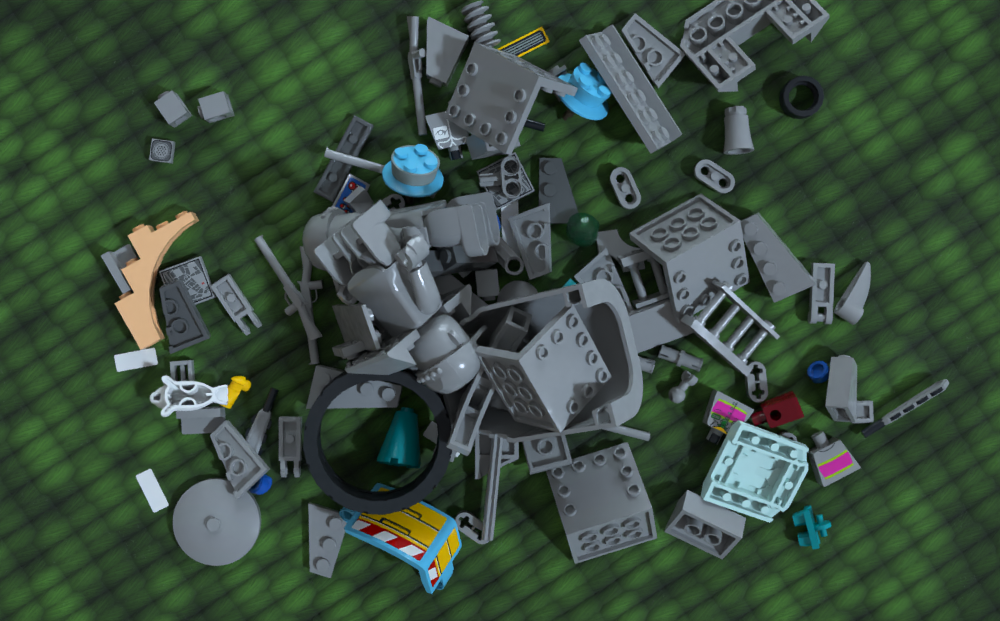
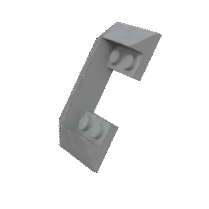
M715 0L685 20L680 49L718 92L738 91L737 82L756 70L755 64L739 47L740 44L771 23L792 45L804 37L812 42L830 18V15L815 0Z
M470 284L441 295L442 306L432 316L446 314L454 318L457 323L471 315L472 293ZM414 329L393 338L385 330L380 334L382 343H380L381 350L361 351L359 357L346 362L345 370L347 373L390 375L415 366L417 364L408 351L415 347L414 342L421 337L420 334Z

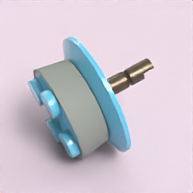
M423 144L406 145L396 148L391 155V161L384 166L382 171V178L385 184L393 191L405 195V202L408 204L413 203L414 197H426L437 193L442 188L444 181L443 174L439 170L440 160L438 156Z

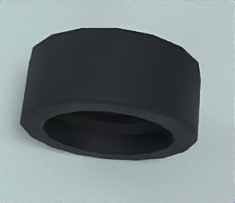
M804 75L795 77L787 82L781 89L779 96L780 107L784 113L795 119H804L813 115L820 109L824 100L823 88L820 83L814 78ZM797 85H805L813 93V104L806 110H797L789 102V93Z

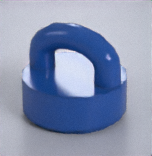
M815 361L808 367L807 374L814 383H823L829 378L830 368L824 361Z
M264 474L249 491L257 495L266 493L272 485V478Z

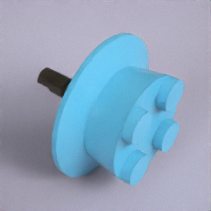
M580 63L572 74H562L558 77L578 88L575 96L568 94L565 97L559 96L561 101L568 107L562 116L565 121L568 117H573L575 113L589 120H601L606 117L609 110L606 100L611 96L612 92L598 71L586 63Z

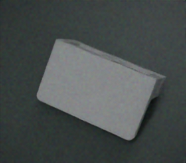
M127 244L115 252L108 251L101 255L123 294L129 291L133 292L121 269L126 267V262L136 257L138 258L132 246Z
M203 407L192 411H176V419H181L182 434L213 433L226 421L225 407Z

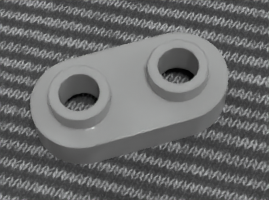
M701 160L694 167L695 178L717 193H728L735 186L733 175L711 160ZM704 167L708 170L707 175L701 173V168ZM720 179L725 180V187L719 185Z
M624 167L614 169L610 174L609 181L618 202L625 209H634L641 201V195L628 169ZM618 175L623 176L624 181L622 183L617 182L616 177ZM626 195H631L633 197V201L631 203H628L625 200Z

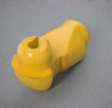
M234 376L231 378L232 381L228 386V404L221 406L231 409L241 390L249 391L251 382L246 380V377Z

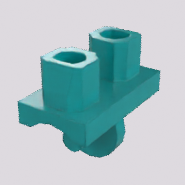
M811 505L804 506L802 511L792 515L795 527L806 525L808 530L798 533L799 545L812 546L813 550L819 549L821 542L818 530H820L821 537L827 536L826 529L832 526L831 521L823 520L822 514L816 515L817 522H815Z

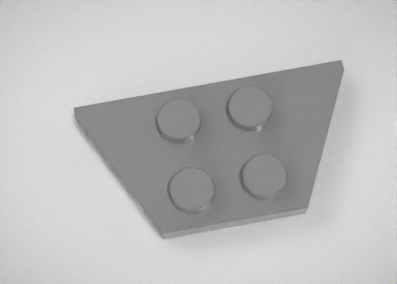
M477 434L475 437V479H480L488 474L491 447L489 435ZM503 439L500 468L519 459V442L512 443L507 442V439Z

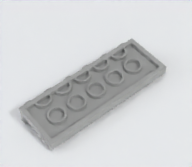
M614 25L608 26L602 32L585 35L579 40L650 153L665 147L682 135V132Z

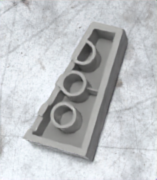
M759 212L741 220L743 239L774 303L816 285V280L808 273L802 263L793 255Z
M317 365L306 409H311L323 388L337 375L346 370ZM368 381L356 384L338 395L327 409L398 407L403 385L389 381Z

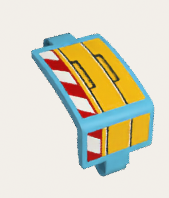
M377 483L371 491H389L395 488ZM423 501L405 510L385 515L365 514L345 507L340 510V517L347 522L344 527L346 533L378 547L418 569L422 584L427 593L432 594L435 589L442 590L453 574L454 567L452 562L462 547L457 523L452 517Z

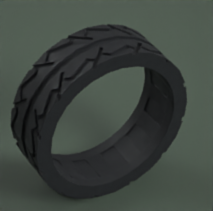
M407 368L390 375L354 374L345 371L337 375L323 388L312 405L304 427L303 450L308 469L316 484L332 500L347 509L360 513L385 515L405 510L421 502L438 485L446 473L451 458L450 455L452 454V449L446 447L452 428L449 414L439 393L428 389L422 383H418L417 376L413 370ZM368 381H389L413 390L426 402L437 423V445L430 463L412 482L401 488L389 491H368L345 482L331 468L322 450L320 432L326 409L343 391L356 384Z

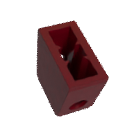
M793 391L761 403L762 410L751 414L754 426L768 423L770 428L805 417ZM778 410L777 414L770 415L771 411Z

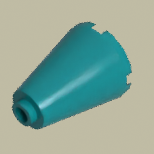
M401 407V411H396L378 454L377 462L398 467L420 468L418 414L414 413V409Z

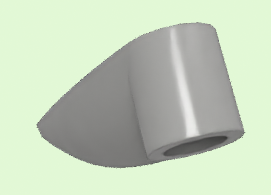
M868 261L864 262L834 309L836 315L851 325L856 324L864 312L863 307L868 296L871 281V265Z

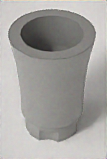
M734 106L726 108L723 153L738 155L754 151L746 107Z

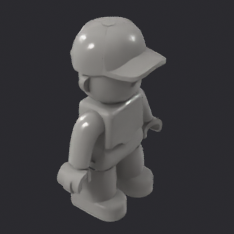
M491 192L459 196L452 199L448 204L446 200H439L389 210L391 216L385 221L397 238L401 249L406 246L410 239L422 237L427 242L429 248L432 246L453 247L462 245L464 253L468 257L487 255L489 247L498 246L500 243L499 223ZM332 206L328 207L323 213L314 215L309 219L303 230L302 241L305 254L314 267L327 271L313 254L314 249L362 213H346L344 210ZM333 279L336 291L338 292L340 284Z
M379 200L314 249L313 254L332 278L340 284L337 296L343 303L349 305L359 301L358 304H366V307H370L372 310L373 322L387 330L393 338L414 329L418 331L421 337L414 342L415 347L408 351L418 367V370L415 372L418 383H422L432 391L443 394L455 392L470 382L479 371L481 364L475 349L478 347L477 341L488 328L486 325H483L477 332L466 334L451 316L446 314L432 316L441 308L442 301L427 261H422L429 255V246L422 237H415L410 239L406 246L401 249L397 238L385 222L390 218L391 213L385 204Z

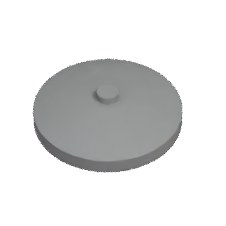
M210 478L190 487L177 502L173 514V531L181 549L195 561L211 566L227 565L247 554L256 543L261 530L260 508L249 490L240 499H236L231 481H228L226 478Z

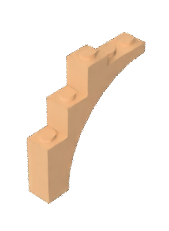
M183 211L175 216L176 220L170 223L165 221L157 225L156 231L153 226L138 225L132 229L133 233L128 235L140 259L136 257L126 262V267L121 269L134 293L132 294L131 291L119 296L120 301L114 304L140 350L146 349L165 339L158 323L155 309L154 289L157 273L163 257L172 243L186 229L199 221L193 212Z

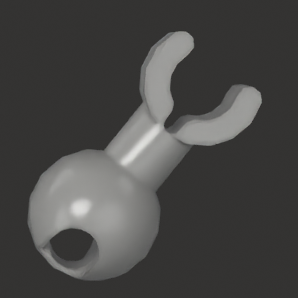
M687 370L681 376V383L669 391V399L674 403H681L685 399L686 389L689 386L695 385L698 381V378Z

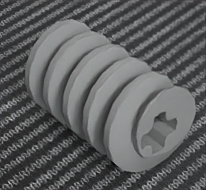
M477 1L463 7L461 13L466 15L464 21L469 24L467 29L469 32H472L470 38L476 40L474 43L494 47L501 42V39L493 38L498 34V31L490 30L495 26V23L487 22L492 17V14L484 13L489 9V6L481 5L484 1Z

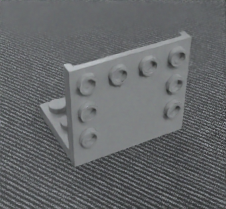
M475 42L444 118L503 153L511 155L539 90L541 89L551 94L553 92L565 97L566 94L575 96L578 88L514 54Z
M701 193L629 233L631 241L663 266L673 317L678 323L681 322L680 320L685 314L692 316L703 310L719 290L711 283L713 280L720 283L723 281L727 282L734 288L733 292L750 282L741 221Z
M565 306L519 353L485 346H478L475 349L480 364L514 421L559 433L564 430L612 377L575 306L567 308Z
M628 442L574 458L571 465L546 471L575 564L657 539L653 509Z

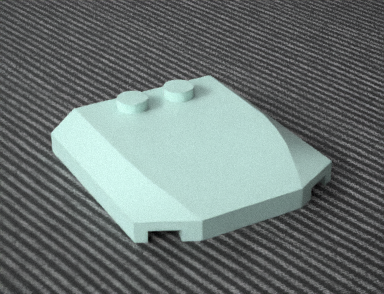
M738 420L730 427L703 482L701 497L705 501L770 523L773 521L772 517L780 511L784 512L789 508L808 472L807 452L809 453V448L806 444Z

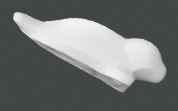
M165 375L161 378L164 386L150 395V402L162 409L161 416L167 417L174 411L197 410L213 402L227 405L228 385L213 388L199 381H174L170 376Z

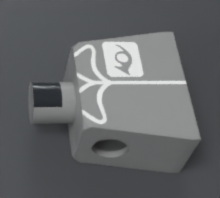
M446 111L425 116L438 150L448 148L450 161L463 158L461 145L467 144L466 138L469 137V132L444 118Z

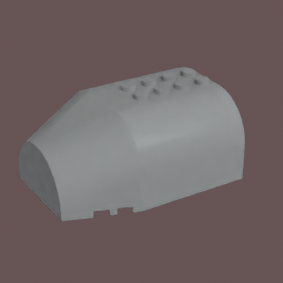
M596 279L480 307L474 311L475 313L460 321L459 325L466 334L475 333L483 325H486L488 330L477 341L478 346L487 347L491 334L509 308L513 306L532 315L528 332L524 337L526 341L530 342L565 306L566 308L575 306L612 376L561 433L514 421L509 411L492 408L488 404L477 434L489 435V438L493 439L499 437L507 439V442L516 443L617 427L638 413L643 397V377L626 306L618 290L608 280ZM470 382L455 392L443 394L451 428L454 425L455 413L460 398Z

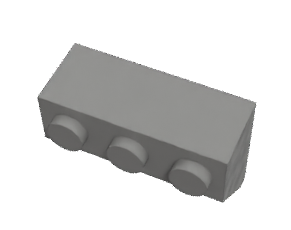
M687 490L677 502L664 532L723 559L742 539L746 518L722 506L705 501L698 494Z

